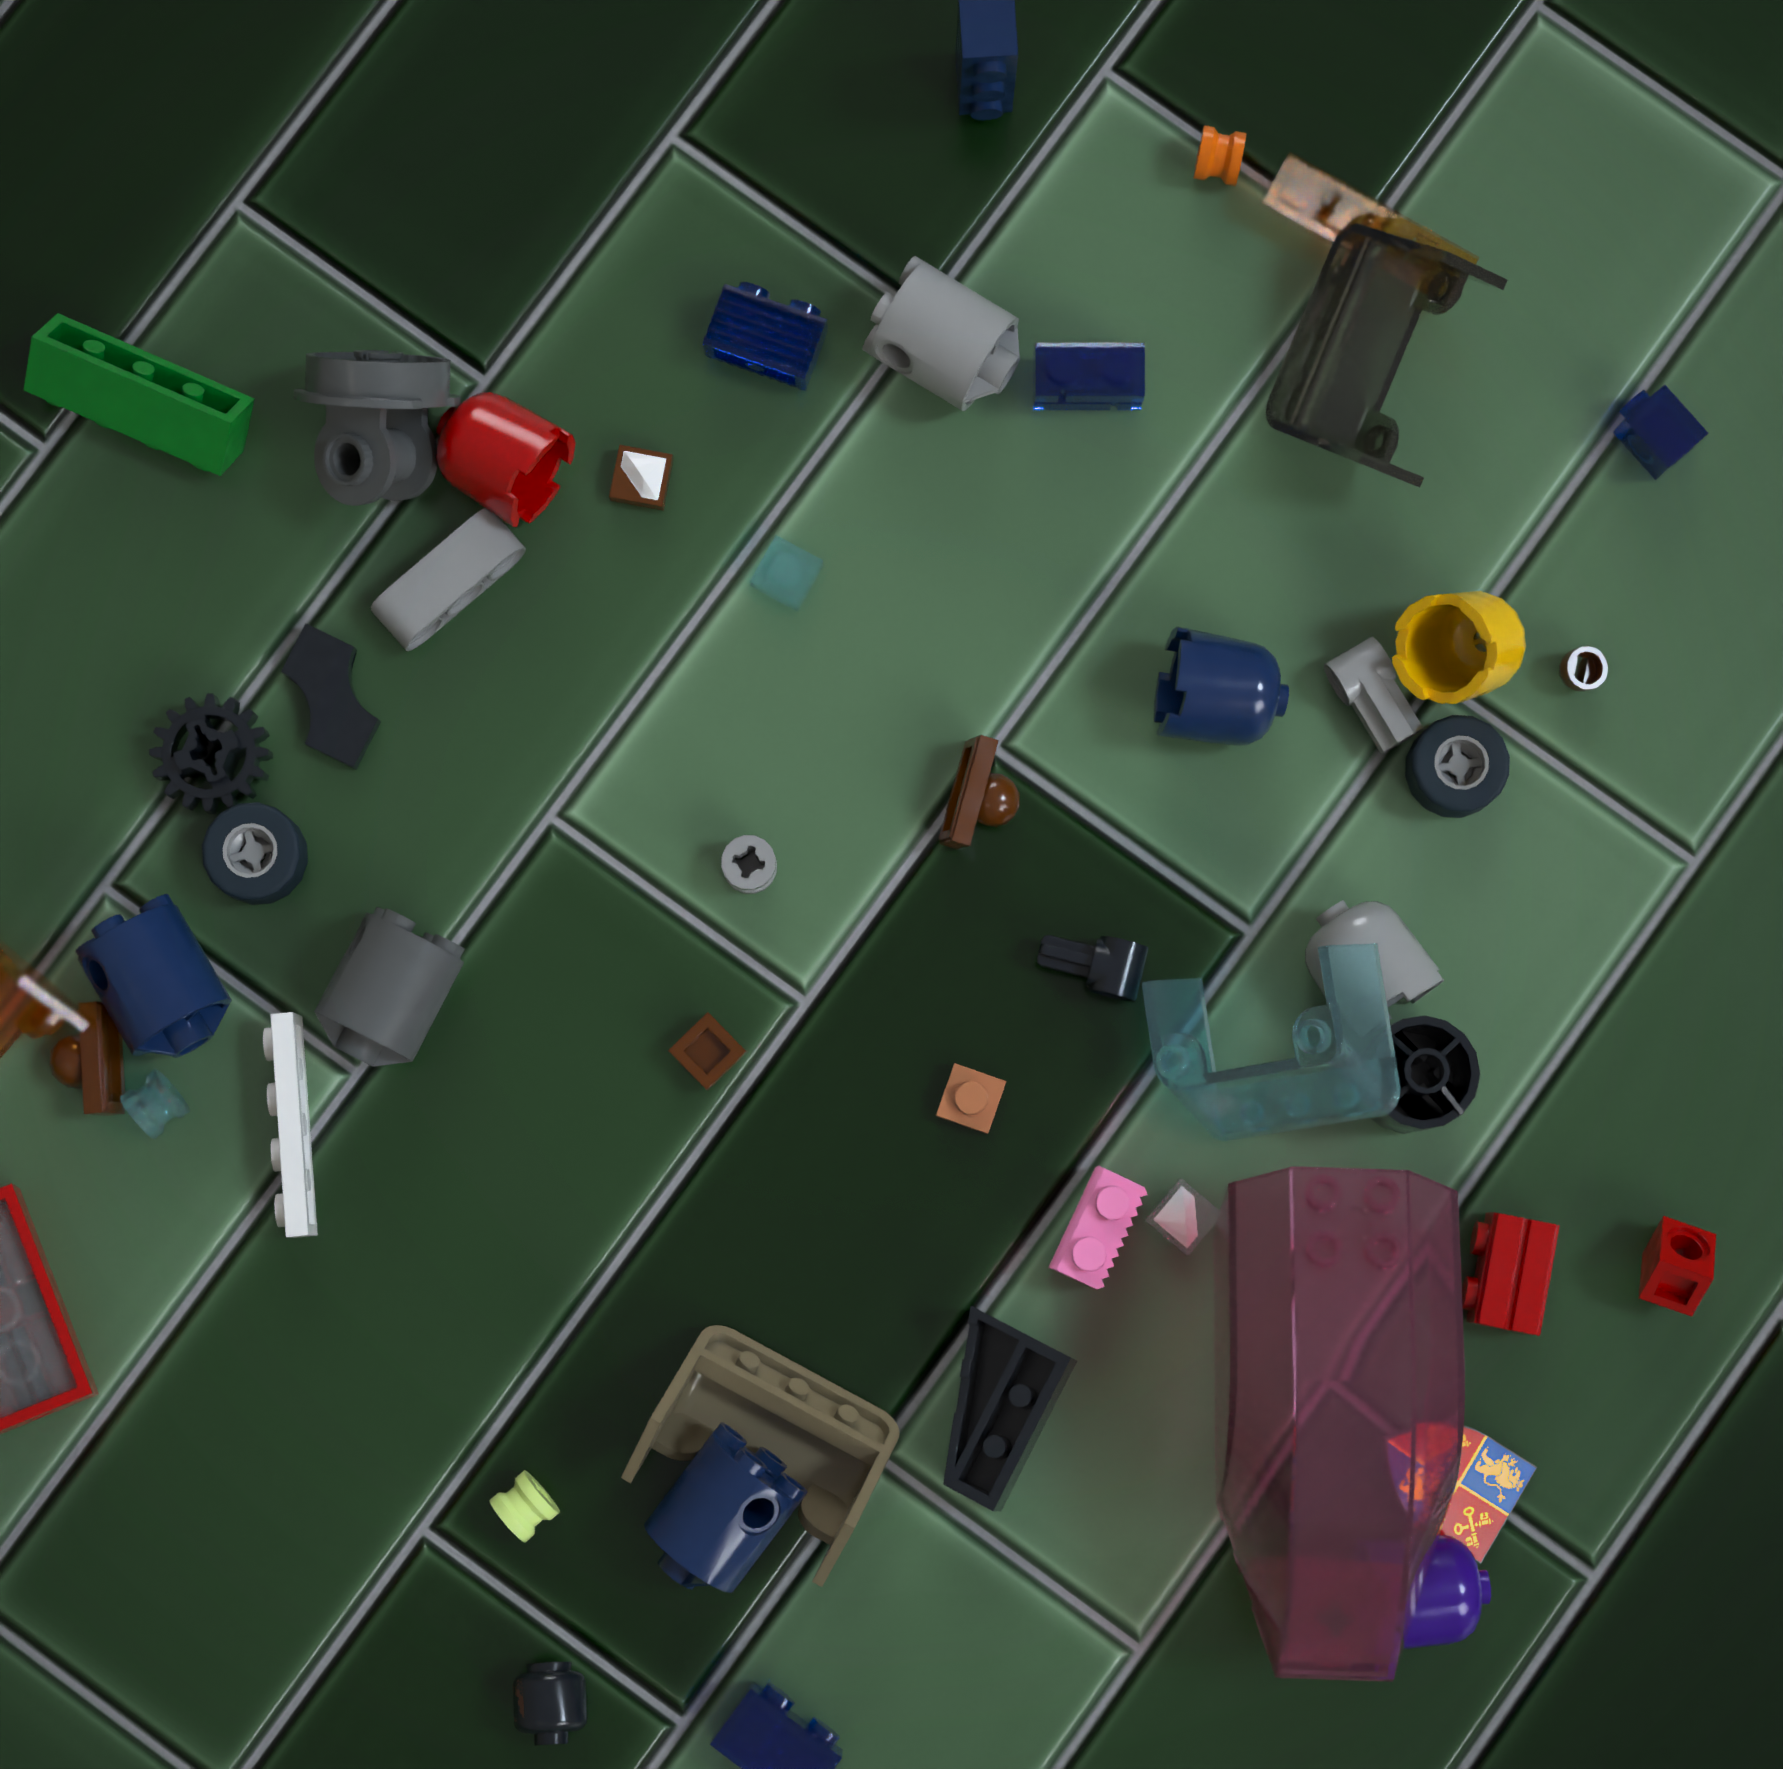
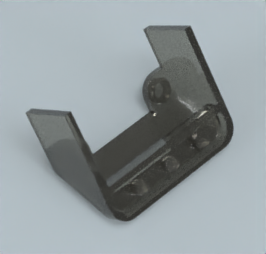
M1357 223L1346 226L1339 232L1332 243L1266 405L1268 424L1275 430L1420 488L1424 477L1390 464L1398 446L1399 428L1392 417L1380 413L1381 407L1421 312L1440 315L1450 310L1461 297L1467 279L1504 290L1507 279L1442 249Z

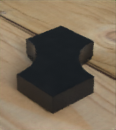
M305 623L281 670L286 677L302 689L308 701L310 729L305 744L357 770L381 723L378 718L362 707L354 692L352 669L357 649Z

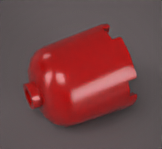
M483 392L466 399L457 408L455 406L450 407L443 414L437 426V434L440 436L437 443L436 461L443 477L451 485L508 524L517 527L520 518L529 524L533 522L558 493L560 485L552 480L559 470L562 460L569 465L572 463L576 442L573 434L515 401L496 393Z

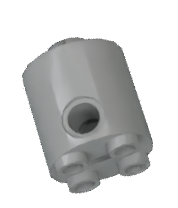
M912 257L900 276L898 283L902 286L896 295L893 296L886 292L875 307L870 320L876 325L865 340L862 350L962 411L967 410L978 398L993 393L999 395L1011 379L1020 361L1018 340L1019 318L920 258Z

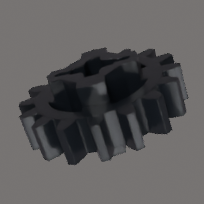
M207 693L204 706L202 707L191 697L185 698L187 712L182 715L169 709L166 714L173 724L169 729L155 727L153 731L159 738L164 740L163 746L149 749L151 757L163 761V765L152 772L154 777L159 781L171 780L164 793L170 798L175 799L185 792L182 806L193 811L201 800L205 812L210 815L216 814L218 802L223 801L228 808L237 805L236 796L240 793L254 799L257 795L250 785L253 779L267 781L269 777L267 773L259 768L260 761L273 759V753L269 749L259 746V743L265 741L270 736L269 732L264 727L251 728L258 716L251 709L242 712L238 716L240 703L232 697H229L223 707H220L218 697L213 693ZM210 719L230 722L239 730L233 731L231 729L221 733L211 724ZM188 731L189 735L183 749L177 751L182 737ZM206 737L221 749L215 753L216 763L214 764L217 771L202 759L208 755ZM246 756L240 773L234 777V771L239 760ZM202 775L207 778L213 789L194 787L184 778H194Z

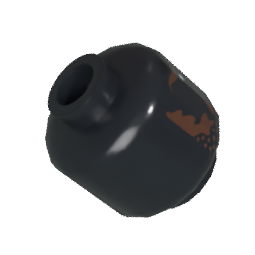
M572 1662L526 1664L527 1673L517 1676L513 1682L515 1728L523 1734H534L535 1746L569 1744L568 1732L579 1731L587 1724V1687L585 1676L578 1671H572Z

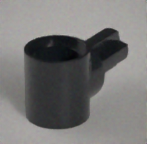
M1045 935L1040 943L1037 964L1040 967L1087 978L1085 986L1088 987L1087 990L1118 1000L1136 1002L1149 948L1132 941L1109 936L1097 938L1095 946L1052 935Z

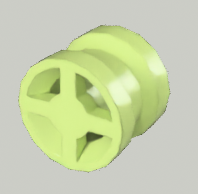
M526 1470L515 1478L514 1487L507 1493L499 1492L489 1500L500 1519L524 1543L535 1534L536 1525L542 1520H552L560 1513L559 1508L550 1495Z

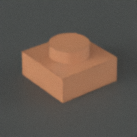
M954 1063L936 1116L988 1134L1007 1081Z

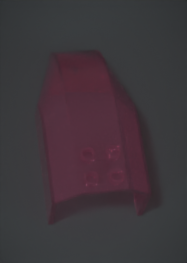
M1291 1166L1228 1183L1214 1228L1216 1505L1221 1520L1226 1525L1234 1549L1233 1555L1238 1570L1242 1572L1252 1601L1251 1608L1275 1678L1392 1682L1455 1491L1461 1461L1465 1410V1358L1458 1191L1410 1170Z

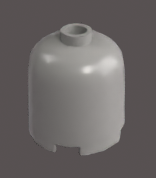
M1342 900L1316 918L1321 928L1308 942L1305 950V963L1310 975L1345 1030L1350 1032L1355 1040H1359L1392 1019L1386 1009L1403 997L1407 1002L1410 1001L1414 1004L1444 982V979L1438 972L1440 970L1399 915L1389 905L1378 901H1365L1349 908L1344 900Z

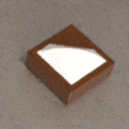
M619 445L609 494L610 501L664 511L674 460L673 454Z

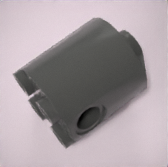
M376 907L373 914L366 912L353 941L341 959L314 1011L333 1047L373 1067L413 1062L464 964L460 957L465 950L458 944L437 934L433 936L425 932L421 938L411 933L416 925L415 922L386 908L384 910Z

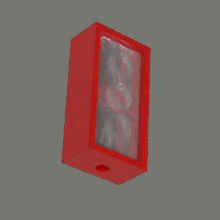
M12 1183L0 1188V1434H3L99 1394L21 1190Z

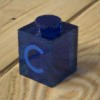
M1666 385L1661 387L1651 397L1645 390H1642L1619 411L1625 419L1613 431L1616 437L1655 480L1682 459L1709 434Z

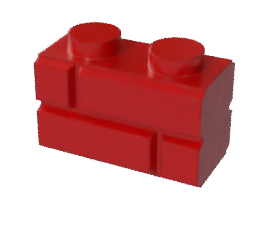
M1496 1212L1486 1213L1484 1222H1475L1470 1240V1254L1478 1255L1474 1277H1465L1460 1295V1309L1468 1310L1466 1322L1540 1336L1560 1225Z

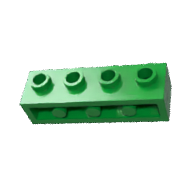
M59 313L31 337L24 391L44 399L53 406L63 407L88 418L101 427L113 429L141 441L149 448L161 450L191 463L200 470L209 471L219 476L244 452L255 398Z

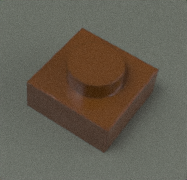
M709 1012L668 1050L707 1091L747 1054V1051Z

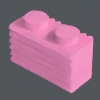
M1101 1166L1095 1167L1048 1268L1092 1289L1105 1287L1102 1279L1109 1277L1107 1269L1114 1267L1112 1258L1119 1256L1116 1248L1124 1246L1121 1238L1129 1236L1126 1228L1133 1226L1131 1218L1138 1215L1136 1207L1143 1205L1140 1197L1147 1195L1145 1187Z

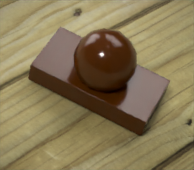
M979 735L965 741L940 831L939 844L955 849L968 847L971 844L977 821L985 826L998 827L1007 824L1014 818L1020 805V795L1017 787L1008 777L999 773H990L999 740Z
M102 1002L78 1003L80 1034L66 1036L60 1039L52 1048L49 1058L51 1073L60 1083L68 1088L83 1089L84 1114L104 1116L125 1114L126 1098L122 1036Z

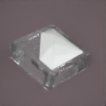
M1179 1178L1144 1221L1185 1256H1189L1223 1213L1182 1178Z

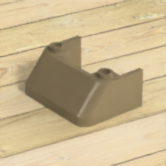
M721 1325L709 1326L700 1333L653 1412L621 1478L631 1483L651 1448L674 1460H692L721 1422L727 1424L747 1441L745 1447L756 1453L760 1447H764L779 1457L787 1465L783 1473L791 1476L807 1490L808 1493L798 1508L799 1521L808 1533L830 1545L812 1580L813 1583L822 1587L853 1533L899 1439L898 1425L884 1410L738 1331Z

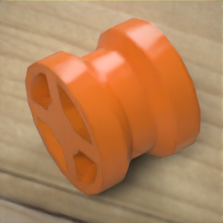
M1204 125L1193 179L1205 180L1212 176L1221 178L1225 185L1236 186L1245 147L1246 133L1235 131L1230 135L1218 133L1215 127Z

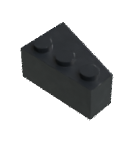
M971 1306L966 1350L960 1372L961 1382L957 1408L953 1417L943 1485L992 1511H1002L1077 1360Z

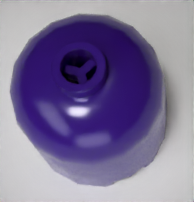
M1446 1535L1370 1536L1368 1539L1355 1540L1352 1557V1579H1363L1365 1604L1354 1605L1359 1635L1365 1649L1371 1648V1650L1382 1652L1449 1645L1464 1640L1475 1631L1480 1620L1482 1605L1490 1604L1491 1584L1487 1570H1478L1474 1555L1463 1542L1453 1536Z

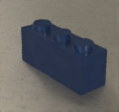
M958 0L955 59L959 115L971 114V117L977 120H992L1001 117L1003 112H1012L1018 62L1015 0Z

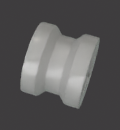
M743 835L733 839L725 847L721 856V868L727 882L735 890L744 894H756L764 891L773 883L777 874V861L772 847L764 839L755 835Z

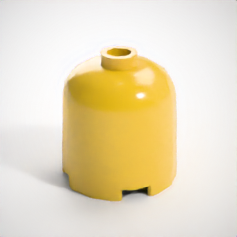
M1482 591L1425 596L1409 605L1396 622L1395 630L1398 631L1395 641L1397 655L1392 657V664L1401 683L1417 698L1422 700L1429 699L1440 704L1461 703L1490 693L1510 681L1522 664L1526 650L1525 630L1517 612L1502 598Z

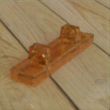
M1291 152L1287 155L1262 201L1266 206L1450 308L1480 258ZM1416 238L1411 250L1408 252V254L1402 261L1413 239Z

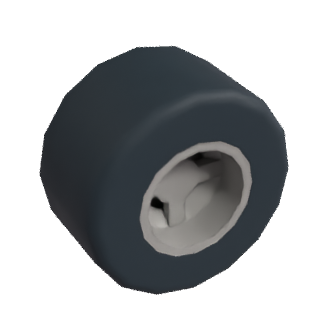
M1451 715L1434 721L1413 741L1406 756L1405 778L1411 794L1426 810L1441 817L1463 818L1481 811L1502 792L1509 777L1510 755L1503 738L1489 723L1474 716Z
M259 802L240 803L221 812L208 826L202 843L203 866L211 882L233 899L251 905L271 904L288 896L302 881L308 864L307 842L299 826L277 808Z

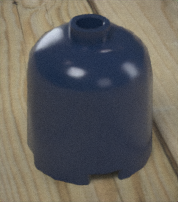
M1176 627L1172 630L1165 646V650L1175 652L1170 673H1158L1154 699V722L1161 723L1157 730L1158 736L1234 746L1249 745L1261 739L1268 732L1275 716H1284L1289 699V686L1281 684V673L1277 660L1264 646L1188 628Z

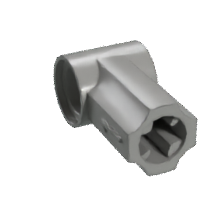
M1374 637L1364 640L1324 664L1325 674L1335 693L1346 706L1351 705L1381 754L1398 746L1424 729L1395 682L1396 672L1390 658Z

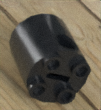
M1425 1015L1401 1019L1370 1036L1356 1054L1354 1065L1350 1072V1082L1355 1099L1365 1115L1384 1129L1402 1134L1441 1127L1461 1116L1475 1098L1480 1079L1477 1052L1466 1035L1446 1020Z

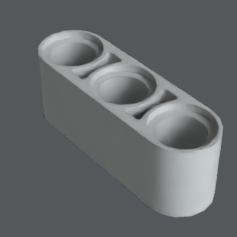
M484 508L470 517L380 594L373 602L371 611L406 651H411L428 640L510 570L522 558L526 548L498 516Z

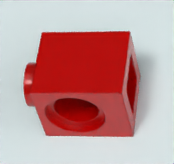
M1663 1216L1642 1253L1639 1299L1692 1317L1714 1280L1716 1234Z

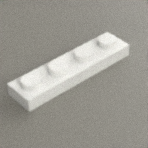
M294 1012L270 1014L271 1027L264 1028L263 1047L266 1060L274 1061L275 1083H268L267 1104L270 1116L278 1117L279 1138H272L271 1140L272 1166L275 1172L281 1171L283 1193L275 1195L276 1223L278 1227H285L286 1237L318 1236L303 1020L301 1015Z

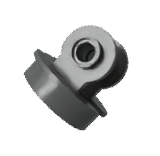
M389 351L313 352L306 354L305 389H294V399L326 405V423L319 432L315 443L314 463L318 478L330 496L343 504L358 506L373 503L381 497L391 501L410 500L421 495L430 486L435 477L438 463L436 461V440L428 426V408L460 406L461 396L450 394L451 360L432 356L403 354V352L397 351L388 353Z

